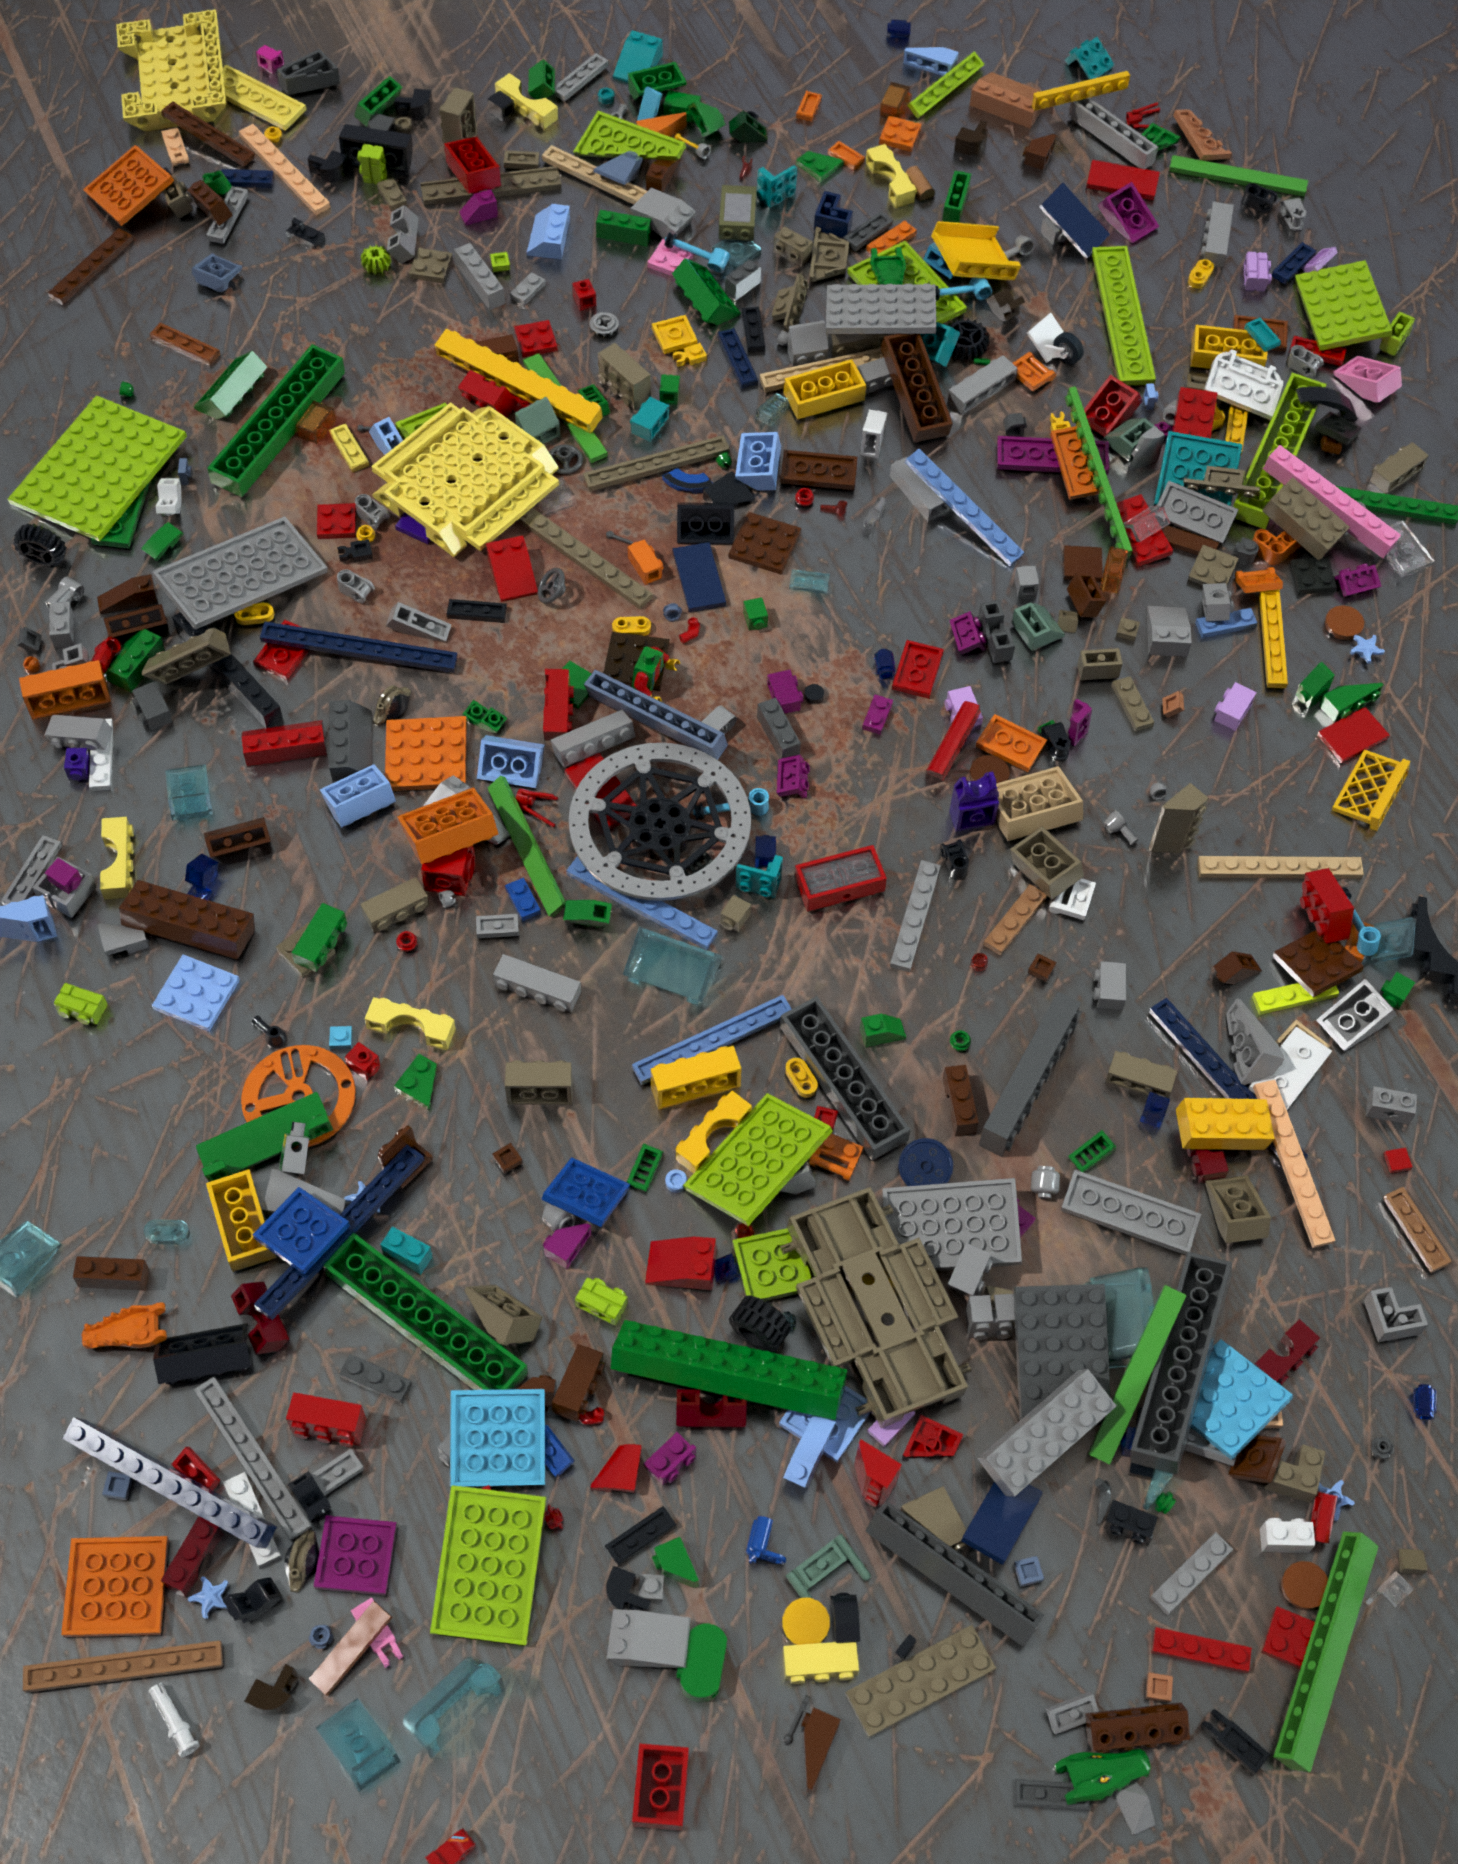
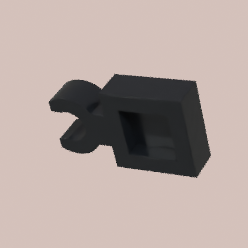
M369 539L350 542L351 547H337L339 554L345 553L339 555L340 562H346L350 558H353L354 562L373 559Z

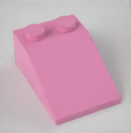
M1361 356L1353 358L1334 371V375L1363 399L1375 403L1382 401L1402 387L1401 367Z

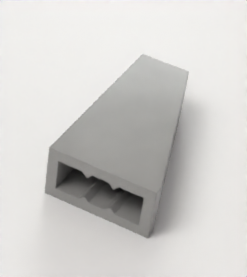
M907 457L891 464L890 478L927 521L952 510L905 464Z
M272 1169L262 1211L265 1218H269L298 1187L339 1215L347 1207V1202L341 1197L279 1170Z

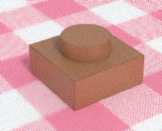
M1180 691L1162 698L1163 715L1167 718L1184 711V699Z
M1149 1672L1147 1674L1145 1699L1170 1703L1172 1701L1173 1676Z

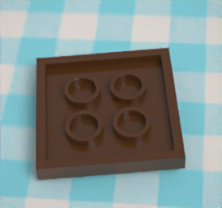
M748 512L728 553V558L782 575L801 534V528Z
M1317 930L1273 953V958L1312 997L1361 973L1364 967L1339 941L1325 943L1323 938L1318 935Z

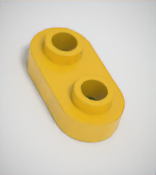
M1207 259L1199 260L1189 274L1188 284L1196 289L1204 287L1213 273L1214 264Z
M256 603L235 612L234 615L237 623L241 625L264 623V621L270 622L274 618V610L268 603Z
M643 616L619 617L613 621L612 631L646 636L651 631V622Z
M791 1058L788 1060L785 1073L797 1093L805 1098L814 1096L817 1092L818 1082L806 1062L801 1058ZM793 1069H798L799 1072H798V1073H794L792 1070H793ZM804 1086H808V1087H810V1089H809V1090H805V1089H803V1087H804Z

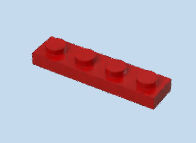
M1155 1627L1151 1653L1248 1673L1252 1647Z

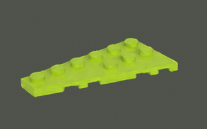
M597 111L573 153L574 156L616 158L627 151H633L643 159L678 161L686 148V144L680 140Z

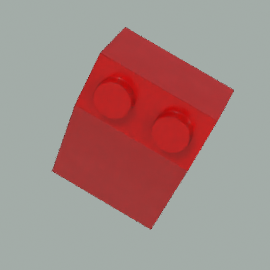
M1109 375L1084 408L1090 429L1105 437L1129 419L1143 400L1139 392L1114 376Z
M523 535L486 543L488 562L501 602L538 594Z
M692 1236L651 1241L645 1285L712 1290L717 1254L716 1238Z

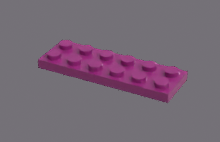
M997 437V469L1061 472L1051 438ZM1095 441L1106 475H1108L1109 442Z

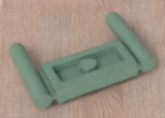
M842 1533L785 1575L800 1598H812L807 1590L847 1559H849L864 1581H868L871 1578L870 1572Z

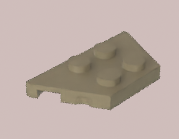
M816 227L809 282L846 273L849 251L848 241L840 239L831 233L829 235L822 233L821 228Z

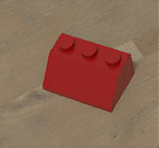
M861 1439L854 1462L861 1494L865 1497L864 1500L871 1506L881 1507L897 1485L902 1464Z

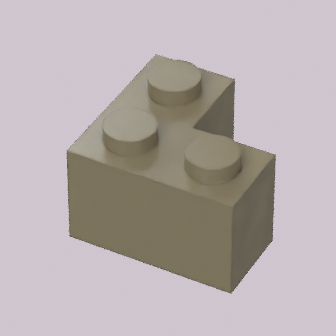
M1302 1445L1296 1453L1294 1465L1279 1461L1272 1482L1266 1483L1265 1489L1311 1503L1317 1495L1326 1451Z

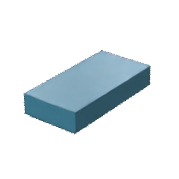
M650 87L645 88L637 121L657 116L662 93Z

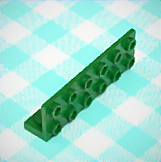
M318 1092L197 1144L196 1149L204 1168L202 1170L206 1179L211 1182L227 1177L281 1154L284 1134L291 1133L292 1122L305 1123L304 1136H307L309 1141L334 1130ZM293 1142L291 1149L299 1146V1142Z

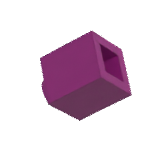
M57 858L45 872L48 881L67 894L75 890L80 885L82 879L77 869L60 858Z

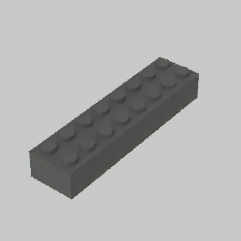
M1057 992L983 1127L979 1142L980 1147L1000 1157L1004 1155L1005 1151L1010 1152L1015 1142L1016 1134L1019 1135L1025 1118L1032 1111L1035 1099L1038 1100L1042 1092L1044 1082L1047 1083L1053 1066H1056L1059 1061L1062 1049H1065L1069 1042L1071 1032L1074 1033L1078 1025V1020L1082 1013L1079 1011L1081 1002Z
M817 996L781 1015L780 1028L801 1059L806 1062L817 1082L872 1161L909 1140L910 1128Z

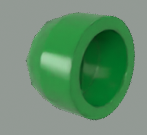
M122 381L119 395L123 397L132 396L134 387L132 384Z
M725 452L716 458V462L720 468L727 469V465H732V458L728 452Z

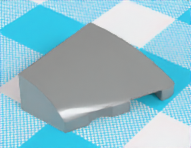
M1155 426L1142 434L1137 446L1131 453L1134 456L1133 460L1125 464L1124 469L1132 471L1157 461L1165 434Z
M98 924L106 956L125 950L129 954L149 948L143 930L120 925Z

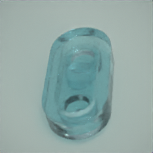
M155 1219L145 1225L144 1235L153 1244H182L188 1240L190 1230L188 1225L181 1220ZM155 1231H160L157 1236L153 1235ZM177 1232H182L180 1236H175Z

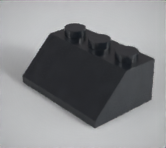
M677 503V543H734V503Z

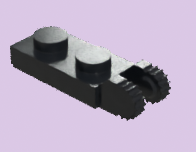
M1213 1709L1210 1713L1211 1717L1225 1728L1220 1733L1207 1721H1203L1201 1728L1208 1735L1215 1738V1741L1255 1775L1269 1758L1270 1753L1232 1720L1229 1721L1219 1711Z

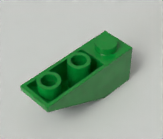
M1372 683L1338 686L1323 695L1319 707L1333 722H1336L1350 715L1354 710L1362 709L1366 703L1376 701L1381 696L1380 692L1384 684Z

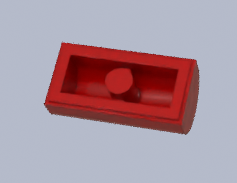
M185 1447L171 1464L180 1473L213 1491L221 1482L217 1475L191 1447Z
M1317 1491L1310 1521L1313 1522L1315 1541L1330 1543L1338 1499L1336 1495Z

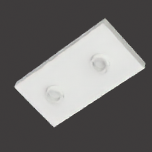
M1295 1027L1280 1046L1285 1060L1274 1075L1252 1082L1248 1088L1255 1094L1253 1089L1255 1084L1276 1080L1286 1110L1289 1109L1332 1052V1050L1298 1027Z

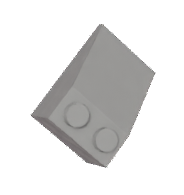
M650 188L630 208V211L636 216L650 218L651 229L663 239L667 237L669 232L673 235L675 234L677 238L690 225L696 213L683 200L654 188Z
M1147 606L1148 654L1187 657L1191 647V627L1186 608Z
M1364 979L1321 1015L1317 1022L1345 1052L1380 1030L1397 1014L1374 987Z
M613 1610L607 1659L617 1666L685 1668L691 1619L689 1617L639 1610Z

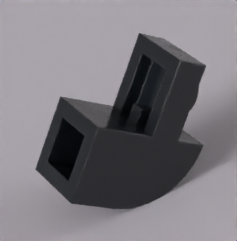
M414 88L412 98L395 97L396 115L411 116L412 121L426 118L430 114L433 104L431 90Z
M333 150L326 159L311 154L307 158L309 172L320 175L321 181L325 183L339 181L350 169L348 155Z
M309 1471L288 1484L310 1521L331 1508L329 1501Z
M616 1566L612 1567L606 1584L607 1600L612 1610H624L626 1607L629 1608L628 1610L649 1612L651 1601L631 1593L636 1581V1574Z
M268 1577L255 1580L244 1592L229 1594L223 1602L234 1620H242L244 1624L267 1612L283 1596L272 1578Z
M845 1592L838 1593L836 1596H830L836 1643L860 1642L857 1596Z

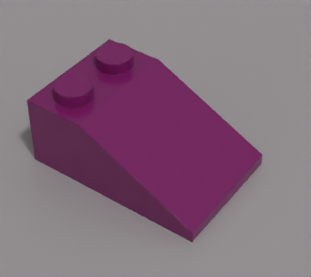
M1132 182L1107 196L1097 205L1106 221L1131 244L1159 227Z

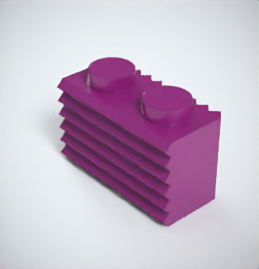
M790 669L767 674V685L772 699H777L784 714L799 711L803 702V695L801 691L797 690L798 681L796 675L792 676Z

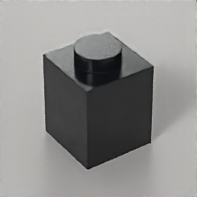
M500 90L487 99L488 112L503 122L515 114L514 100Z

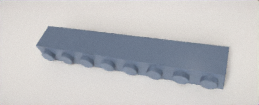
M596 669L584 684L591 698L617 711L623 710L627 716L689 747L705 752L717 760L728 746L723 732Z

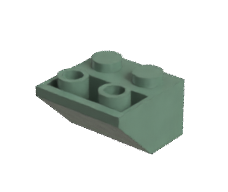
M547 397L537 400L515 413L516 425L542 444L560 436L559 421Z
M1146 418L1128 419L1106 435L1103 441H1108L1112 449L1130 462L1134 458L1131 453L1137 446L1141 435L1154 425Z
M1030 602L1014 609L1012 625L1031 651L1065 637L1064 632L1044 606Z

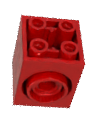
M474 846L454 851L451 855L441 856L430 863H423L421 874L424 890L435 893L450 890L454 892V895L465 896L468 882L471 881L474 872Z

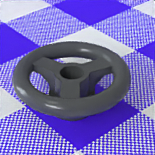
M558 445L549 451L555 461L563 464L564 469L558 468L555 472L557 474H571L582 466V453L572 445ZM577 456V463L570 468V459Z
M560 568L550 569L540 581L538 598L544 604L552 603L557 598H560L566 590L565 575ZM553 575L552 579L546 584L547 580ZM549 591L551 596L545 598L543 592Z

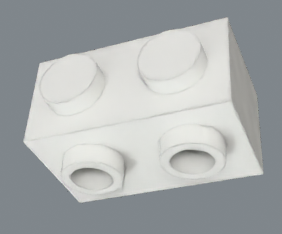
M1280 1518L1268 1519L1260 1528L1262 1552L1309 1553L1315 1546L1313 1522H1305V1519L1301 1518L1292 1519L1291 1522L1282 1521Z

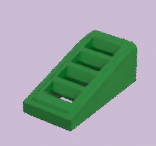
M594 384L577 390L578 394L583 396L585 400L595 402L601 407L603 417L610 414L607 400Z
M1101 1130L1071 1153L1068 1158L1079 1171L1084 1173L1114 1152L1116 1146L1104 1131ZM1101 1141L1106 1149L1103 1150L1097 1142ZM1094 1145V1147L1099 1151L1098 1155H1096L1095 1152L1090 1148L1091 1146ZM1087 1150L1093 1159L1089 1160L1084 1151ZM1078 1155H1080L1086 1162L1084 1166L1077 1159Z
M643 1143L627 1183L632 1187L647 1192L664 1156V1152ZM645 1154L656 1157L655 1161L644 1157ZM644 1161L651 1164L652 1168L641 1165V1162ZM641 1169L649 1172V1175L645 1176L637 1171ZM634 1177L646 1180L645 1184L633 1180Z

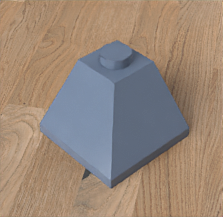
M627 151L594 168L593 172L625 185L638 178L643 158L637 156L636 152Z

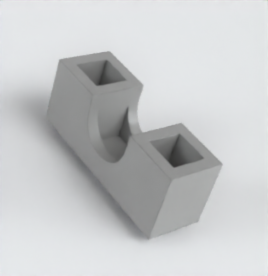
M405 205L391 212L390 226L397 233L388 238L387 252L401 264L411 260L415 255L419 219Z

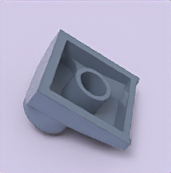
M212 253L192 267V275L200 285L214 289L216 292H223L228 289L229 281L242 270V266Z

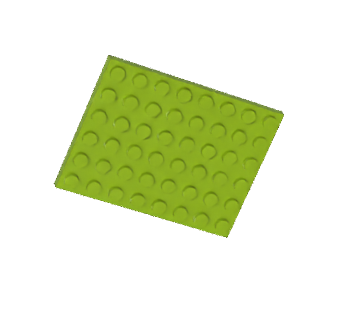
M96 395L8 497V501L16 507L100 542L185 440L187 434L184 430Z

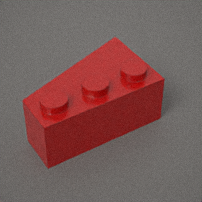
M469 370L458 386V389L462 392L461 396L465 400L476 402L475 405L479 408L490 406L506 418L518 403L505 386L502 385L499 388L496 386V382L492 380L489 382L484 376L472 370Z
M545 669L544 740L551 741V739L572 731V722H569V716H573V704H570V698H574V686L570 685L569 669Z

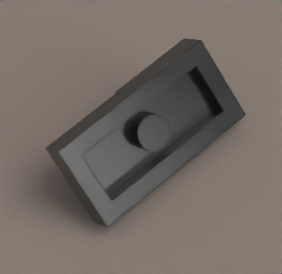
M296 217L291 220V226L286 230L287 236L314 250L325 240L324 233L305 225L303 221Z

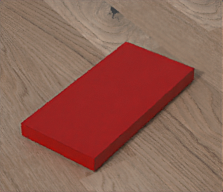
M1092 160L1086 188L1114 193L1132 182L1143 199L1154 200L1160 172Z
M597 753L564 770L565 775L575 789H577L586 774L603 760V757L600 753ZM616 775L602 786L595 798L603 799L621 784ZM626 790L611 801L612 803L637 806ZM614 811L625 820H630L631 813ZM593 813V815L601 825L598 814ZM606 815L609 829L620 825V823Z

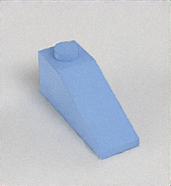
M944 47L906 48L903 64L944 76L957 65L958 52Z
M390 417L373 424L369 430L371 437L384 455L403 441Z
M812 1416L783 1478L802 1487L809 1488L836 1422L828 1418Z

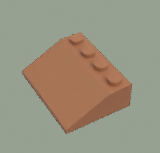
M993 72L980 78L971 91L970 106L1030 129L1044 110L1034 111L1032 108L1033 95L1036 92H1040V90Z

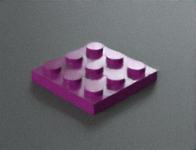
M326 1515L313 1587L321 1590L386 1596L397 1523Z

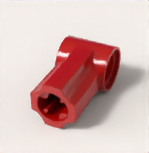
M108 637L95 647V654L91 661L99 660L103 673L107 671L115 654L121 650L119 641L114 637Z

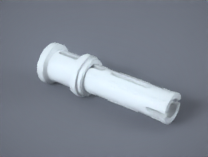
M163 1683L156 1684L148 1692L169 1728L168 1736L175 1741L179 1749V1756H188L197 1750L200 1744L191 1735L189 1724L181 1719Z

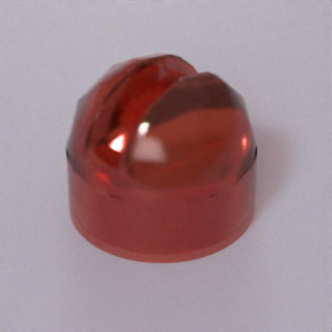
M976 953L971 959V967L976 971H983L987 968V956L983 953Z
M743 1223L738 1224L736 1227L737 1238L753 1236V1227Z

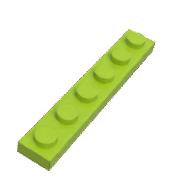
M974 51L907 105L908 108L919 119L985 64Z

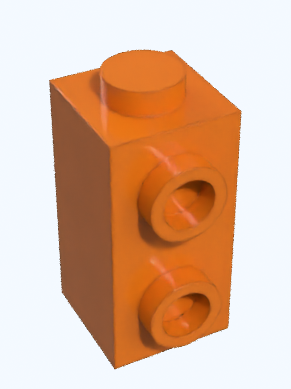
M645 539L628 546V559L645 585L662 578L663 563L660 559L656 558L653 547L648 545Z

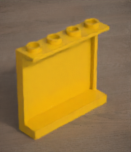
M937 221L931 237L953 276L1015 281L1021 268L1018 261L1008 260L995 238L999 229L998 226Z

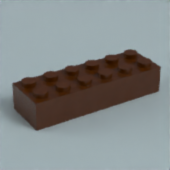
M894 334L885 336L881 345V351L914 443L949 435L953 423L921 335Z
M137 880L119 907L121 925L143 930L146 933L234 959L239 958L255 932L253 913L141 880Z

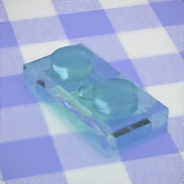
M792 569L789 589L827 594L830 574Z

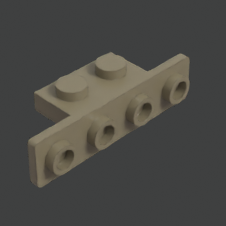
M801 273L797 274L794 286L778 290L772 312L774 321L785 319L784 327L788 333L789 326L798 325L809 287L807 280L804 279Z
M1207 466L1204 481L1186 478L1183 481L1184 486L1193 491H1198V489L1206 490L1208 493H1217L1219 491L1225 492L1226 495L1230 496L1244 494L1248 498H1255V496H1260L1261 493L1259 487L1243 485L1245 470Z

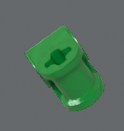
M221 170L205 173L202 176V181L218 195L227 193L232 187Z

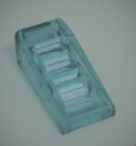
M778 393L774 394L757 408L756 419L772 426L790 406L787 398Z
M1154 1469L1153 1478L1150 1481L1142 1509L1148 1510L1174 1475L1173 1473Z

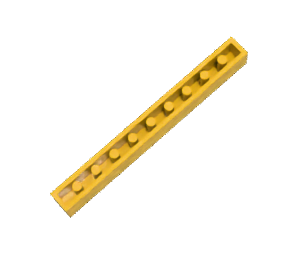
M445 329L434 345L438 356L467 371L472 370L484 376L489 382L491 380L496 382V386L500 388L502 385L505 386L510 393L532 404L537 400L547 397L557 417L590 434L603 417L601 407L597 403L585 400L580 394H574L566 387L558 386L550 379L538 376L533 370H527L519 363H513L507 360L505 356L493 353L489 348L476 344L472 339L462 337L456 331Z

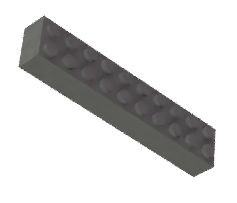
M1187 1252L1177 1291L1187 1296L1155 1364L1131 1448V1463L1178 1475L1232 1277L1231 1261Z

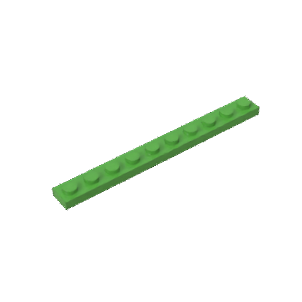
M1076 386L1068 389L1067 396H1065V402L1067 407L1071 409V420L1077 426L1076 434L1078 439L1082 441L1083 455H1086L1088 458V470L1093 473L1094 487L1099 490V502L1101 505H1104V516L1106 521L1110 523L1112 538L1115 537L1117 554L1121 555L1122 560L1130 559L1132 548L1077 388Z

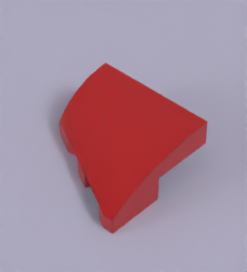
M920 1415L903 1456H954L963 1434Z
M619 1445L591 1483L590 1490L611 1493L612 1490L635 1493L642 1445Z

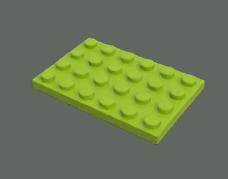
M906 241L877 254L878 256H895V247H901L906 262L902 285L935 284L939 289L949 288ZM871 257L847 269V274L857 285H879L871 270ZM955 294L940 296L939 300H936V322L943 324L967 311V306Z
M1366 260L1321 269L1318 272L1312 271L1295 275V282L1320 351L1392 336V328Z
M767 1093L683 1186L686 1191L749 1226L833 1132L832 1128Z
M451 1485L430 1633L527 1645L547 1497Z

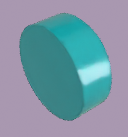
M602 88L598 91V100L602 104H610L615 100V93L610 88Z

